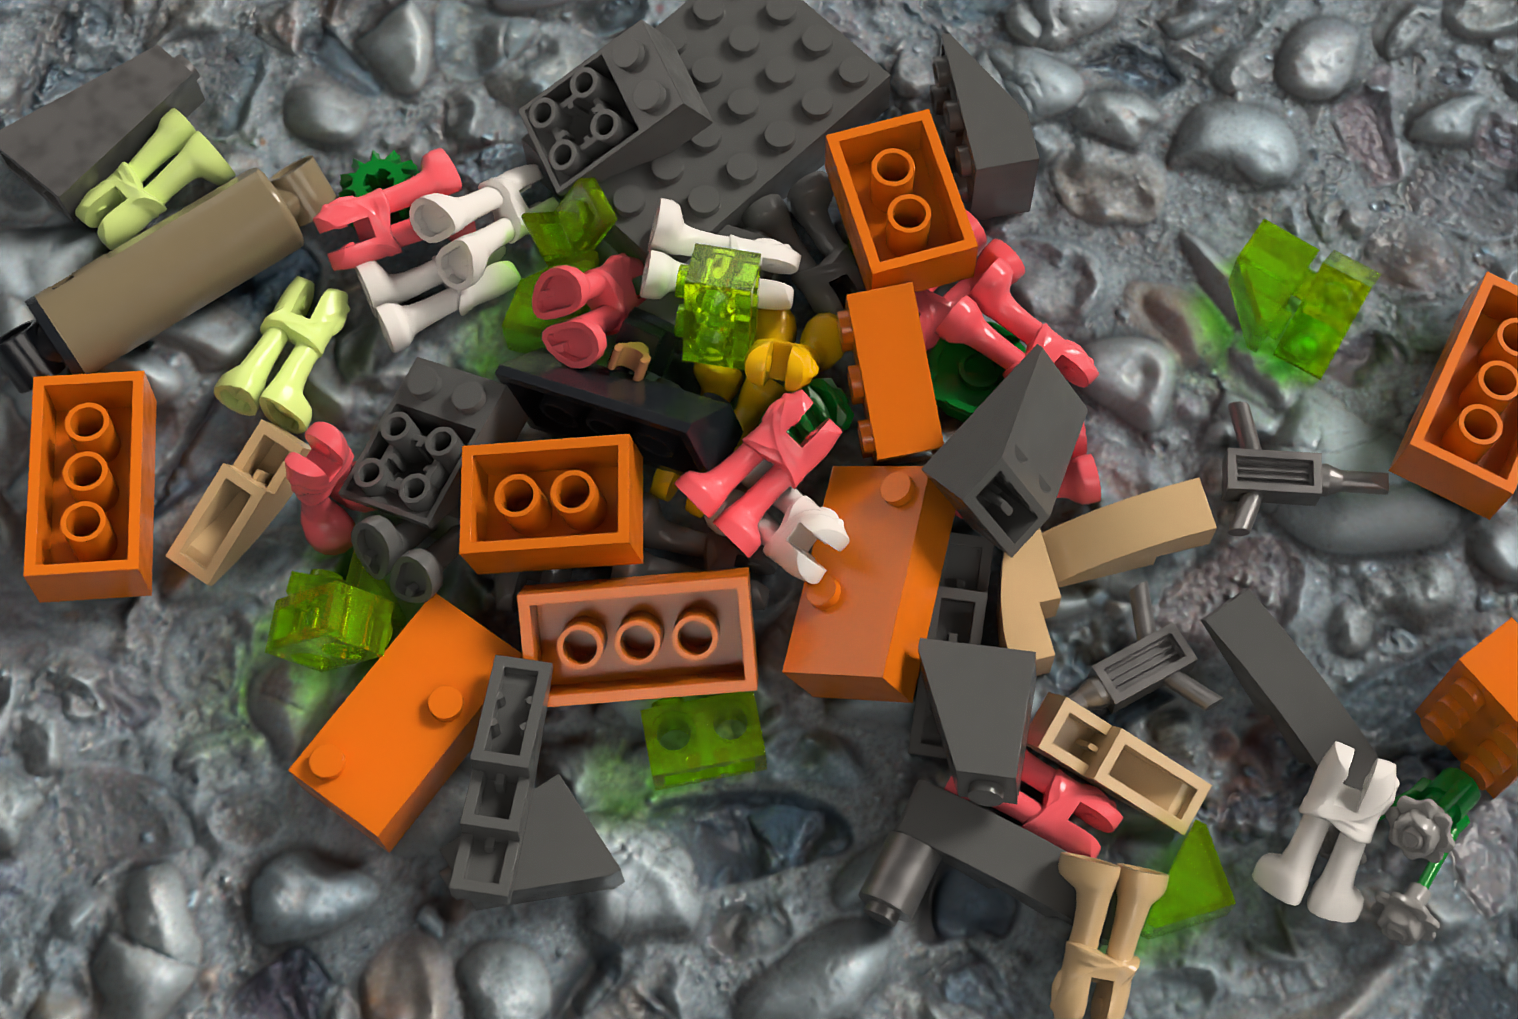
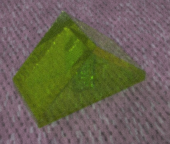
M1195 819L1188 830L1167 873L1169 880L1166 891L1159 900L1152 904L1140 936L1150 940L1227 916L1236 905L1206 824Z

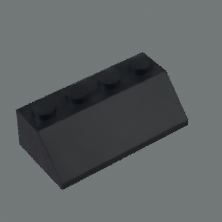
M542 347L499 364L495 371L499 381L508 386L528 415L527 424L530 428L561 438L630 434L643 456V464L673 472L680 476L688 471L706 473L719 465L734 452L744 432L733 411L732 405L723 397L709 392L701 396L684 391L676 383L664 378H657L655 381L643 378V380L636 382L633 380L634 373L623 366H617L614 370H610L608 367L594 363L582 369L570 368L559 362L546 348Z

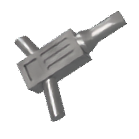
M1241 401L1228 404V410L1239 448H1227L1222 460V501H1239L1228 530L1229 535H1249L1261 503L1316 506L1321 496L1326 497L1338 492L1388 494L1389 473L1340 470L1329 464H1322V453L1262 450L1250 405Z
M1148 581L1136 585L1129 591L1137 642L1093 665L1088 675L1089 678L1084 681L1076 692L1067 696L1088 711L1108 707L1111 714L1164 685L1204 711L1216 707L1225 700L1220 695L1186 675L1187 672L1193 670L1198 658L1175 623L1172 622L1156 631Z

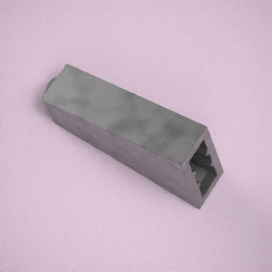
M156 45L0 129V159L9 170L71 221L75 222L79 219L75 215V209L80 204L84 195L108 178L122 162L129 163L155 133L161 117L167 111L175 108L187 118L205 101L197 82L200 74L184 56L178 54L174 58L159 45Z

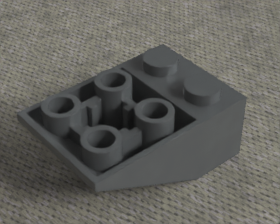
M642 19L518 110L552 184L560 196L672 153L714 123L672 40Z
M950 33L942 34L940 56L932 58L935 85H930V100L934 115L943 116L945 128L941 129V144L947 160L954 159L957 173L952 174L962 202L965 203L966 210L977 220L1029 212L1040 158L1028 114Z
M1037 344L921 469L970 527L1012 558L1050 517L1088 409L1045 350Z
M417 357L338 494L347 500L432 529L461 502L462 446L516 442L529 417L506 384Z

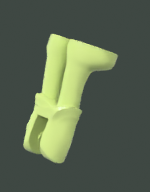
M171 108L161 117L155 133L129 163L122 162L108 178L84 195L80 204L75 209V215L90 228H98L97 235L99 239L112 251L134 238L152 220L167 210L165 207L166 203L193 180L203 178L218 186H222L234 178L236 174L201 132L196 131L186 117L177 109ZM178 154L146 187L143 186L142 183L172 156Z
M296 276L281 295L273 312L262 322L260 326L262 337L240 365L224 373L216 383L213 392L216 398L229 409L246 416L256 415L261 406L264 415L272 423L292 433H304L312 419V408L303 394L304 386L318 358L323 356L324 350L332 336H335L344 327L347 314L350 312L348 294L339 289L328 288L321 296L311 318L308 319L305 316L313 301L314 283L306 278ZM287 342H291L295 345L275 378L265 389L267 378Z

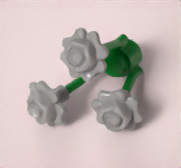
M1449 767L1444 769L1433 781L1422 777L1412 788L1396 796L1394 803L1379 819L1381 821L1387 818L1390 825L1389 841L1403 850V854L1408 859L1424 858L1429 860L1418 881L1410 883L1404 894L1392 892L1389 895L1383 891H1378L1375 896L1376 902H1374L1371 908L1379 916L1377 924L1381 927L1382 933L1390 940H1398L1402 945L1412 946L1420 939L1434 941L1436 937L1435 931L1439 929L1440 922L1429 913L1426 907L1431 897L1429 888L1447 855L1455 848L1457 837L1470 824L1467 813L1480 801L1481 794L1478 785L1472 777L1458 768ZM1332 824L1328 828L1319 851L1320 856L1328 860L1340 833ZM1365 851L1359 865H1363L1367 861Z

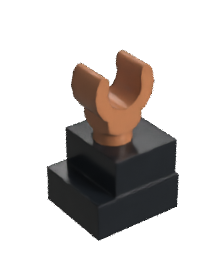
M634 307L622 323L608 360V369L614 370L617 366L626 367L635 373L633 380L636 382L643 380L650 372L663 377L670 367L684 329L640 308Z

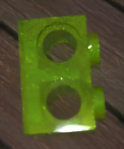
M696 243L690 264H680L675 296L684 298V304H679L674 335L683 338L682 360L744 370L745 355L753 345L757 334L761 253Z
M337 580L277 599L265 653L319 672H326L382 657L392 636L393 628L390 621L394 602Z
M754 691L708 694L707 698L686 702L683 697L662 698L651 704L652 708L640 710L655 791L767 770L766 751ZM726 720H738L747 728L742 736L732 740L724 739L716 733L717 727ZM672 730H681L690 736L687 745L679 750H668L662 747L660 740L667 732Z

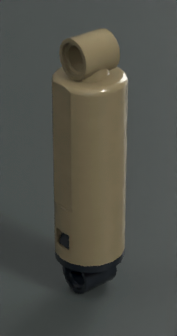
M313 155L306 156L289 164L269 179L259 168H251L121 246L107 254H103L53 286H49L24 301L36 320L27 321L0 337L1 367L21 394L33 390V377L56 376L66 368V365L72 374H91L97 372L300 249L304 245V238L299 227L313 222V218L321 211L322 206L329 204L338 197Z

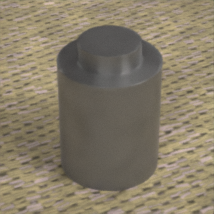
M895 831L889 832L858 894L859 898L866 903L864 912L874 920L891 927H895L898 920L911 922L941 861V856L930 846L909 835Z

